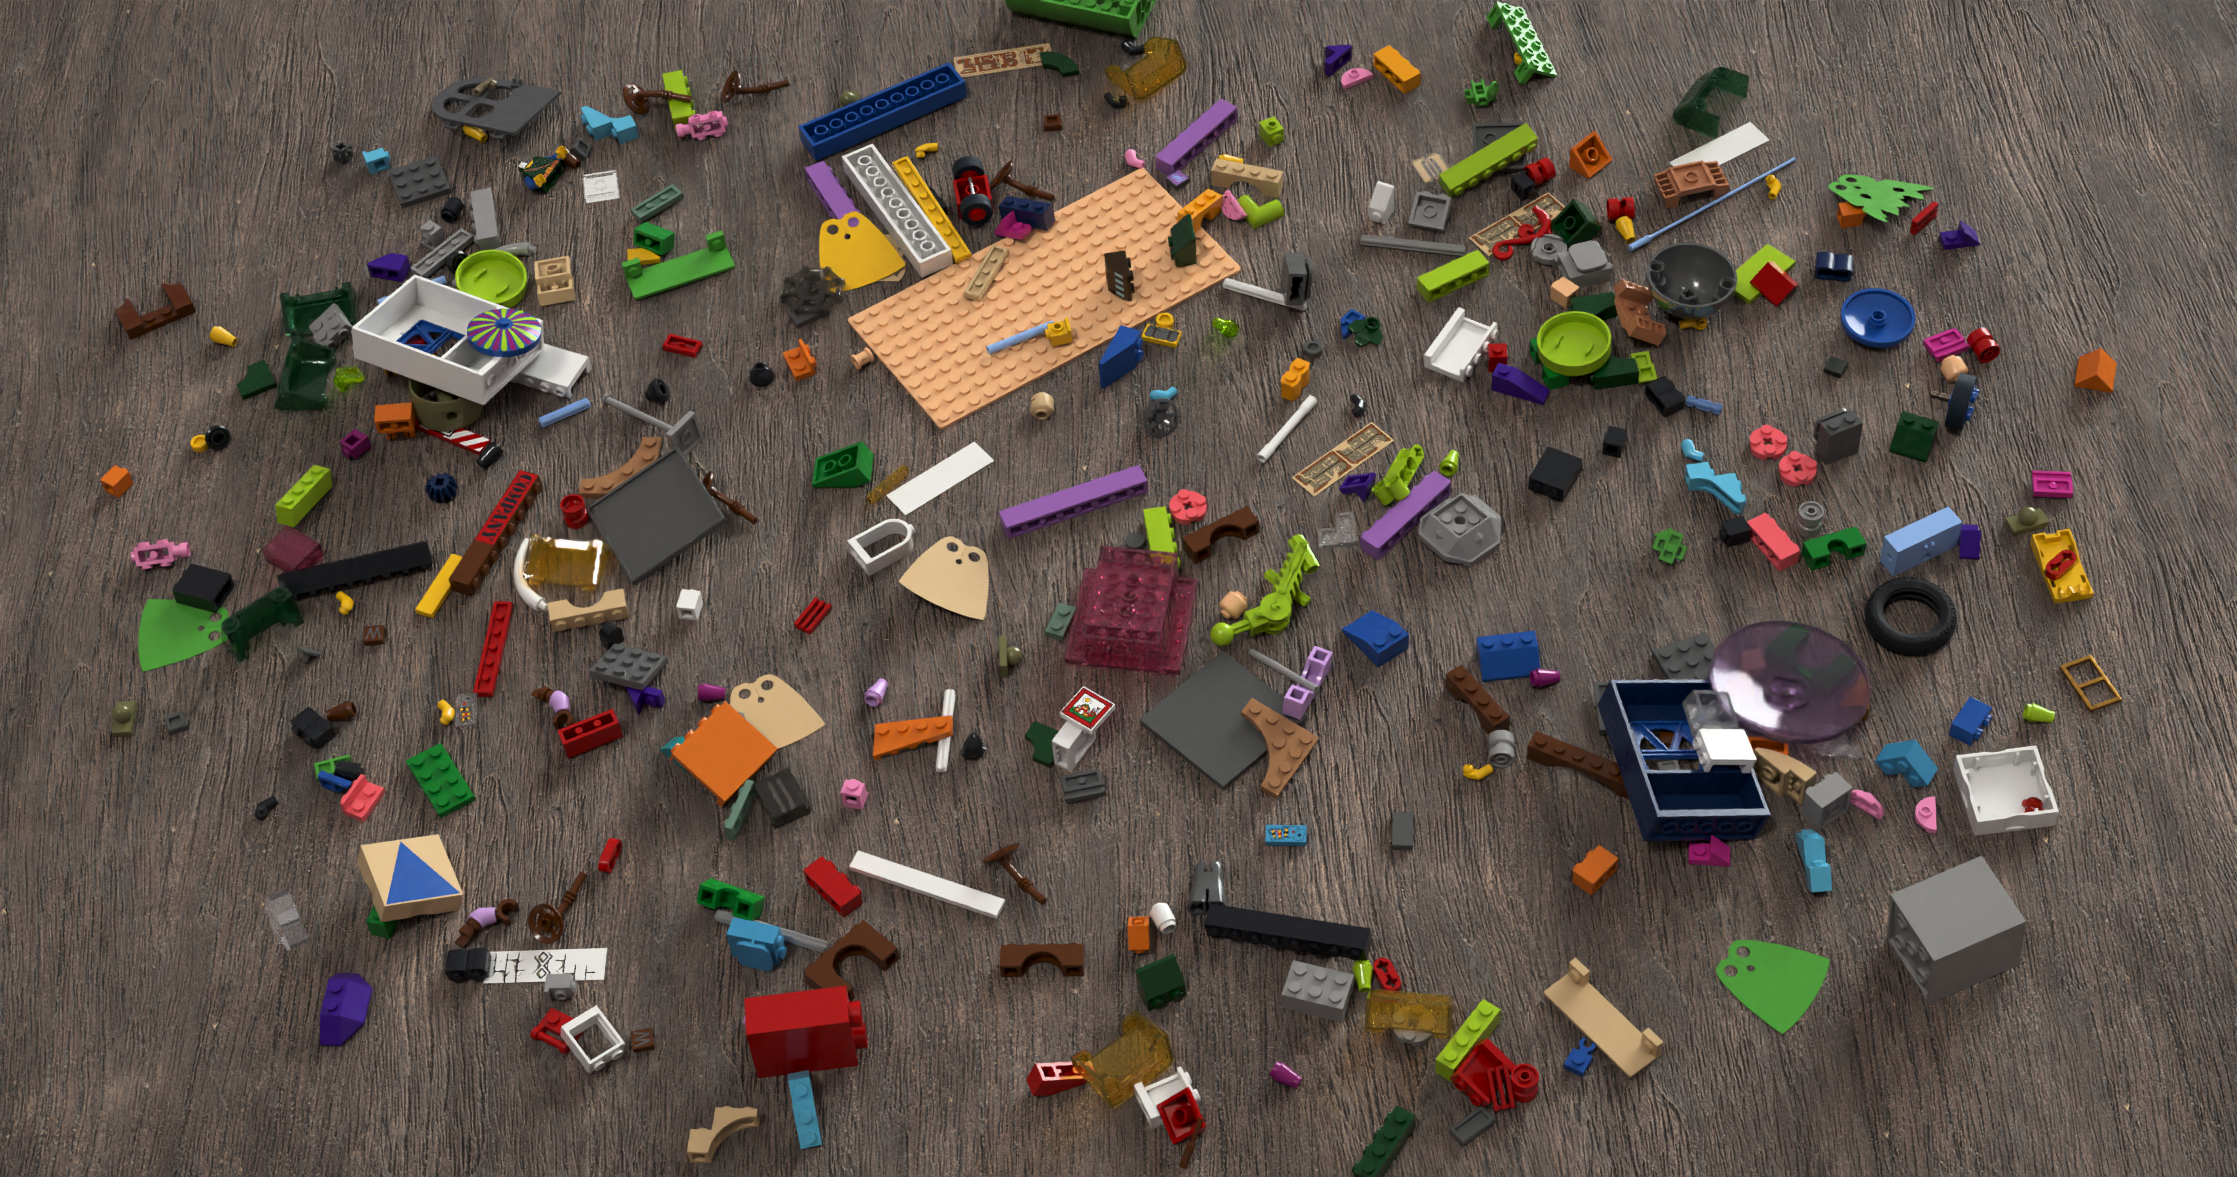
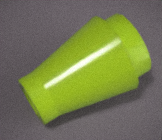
M1449 451L1448 455L1440 463V472L1444 476L1450 477L1457 472L1459 458L1457 451Z
M2033 702L2031 704L2027 703L2024 707L2023 719H2026L2027 722L2052 723L2054 720V711H2050Z
M1357 960L1353 963L1352 971L1358 985L1359 992H1369L1371 990L1373 966L1369 960Z

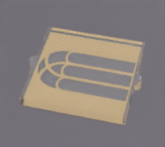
M1438 152L1427 156L1424 155L1422 158L1412 161V164L1425 183L1439 179V174L1449 169Z

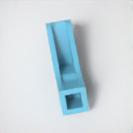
M588 106L581 107L582 115H580L582 124L587 125L586 130L589 135L593 136L595 141L610 135L614 139L617 138L620 144L639 138L637 126L631 115L611 118Z
M1708 462L1686 465L1685 480L1689 491L1701 490L1709 492L1733 513L1743 514V508L1746 506L1745 494L1742 495L1741 481L1737 480L1735 473L1715 476L1714 470L1710 469Z
M1802 829L1801 833H1795V838L1805 867L1807 889L1810 892L1832 891L1831 866L1826 863L1824 837L1818 832L1813 831V829Z
M809 1070L788 1074L800 1148L804 1149L822 1145Z

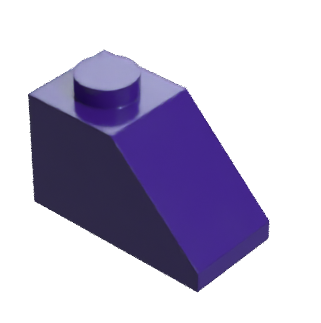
M395 253L387 254L367 264L371 277L402 283L411 267L407 255Z

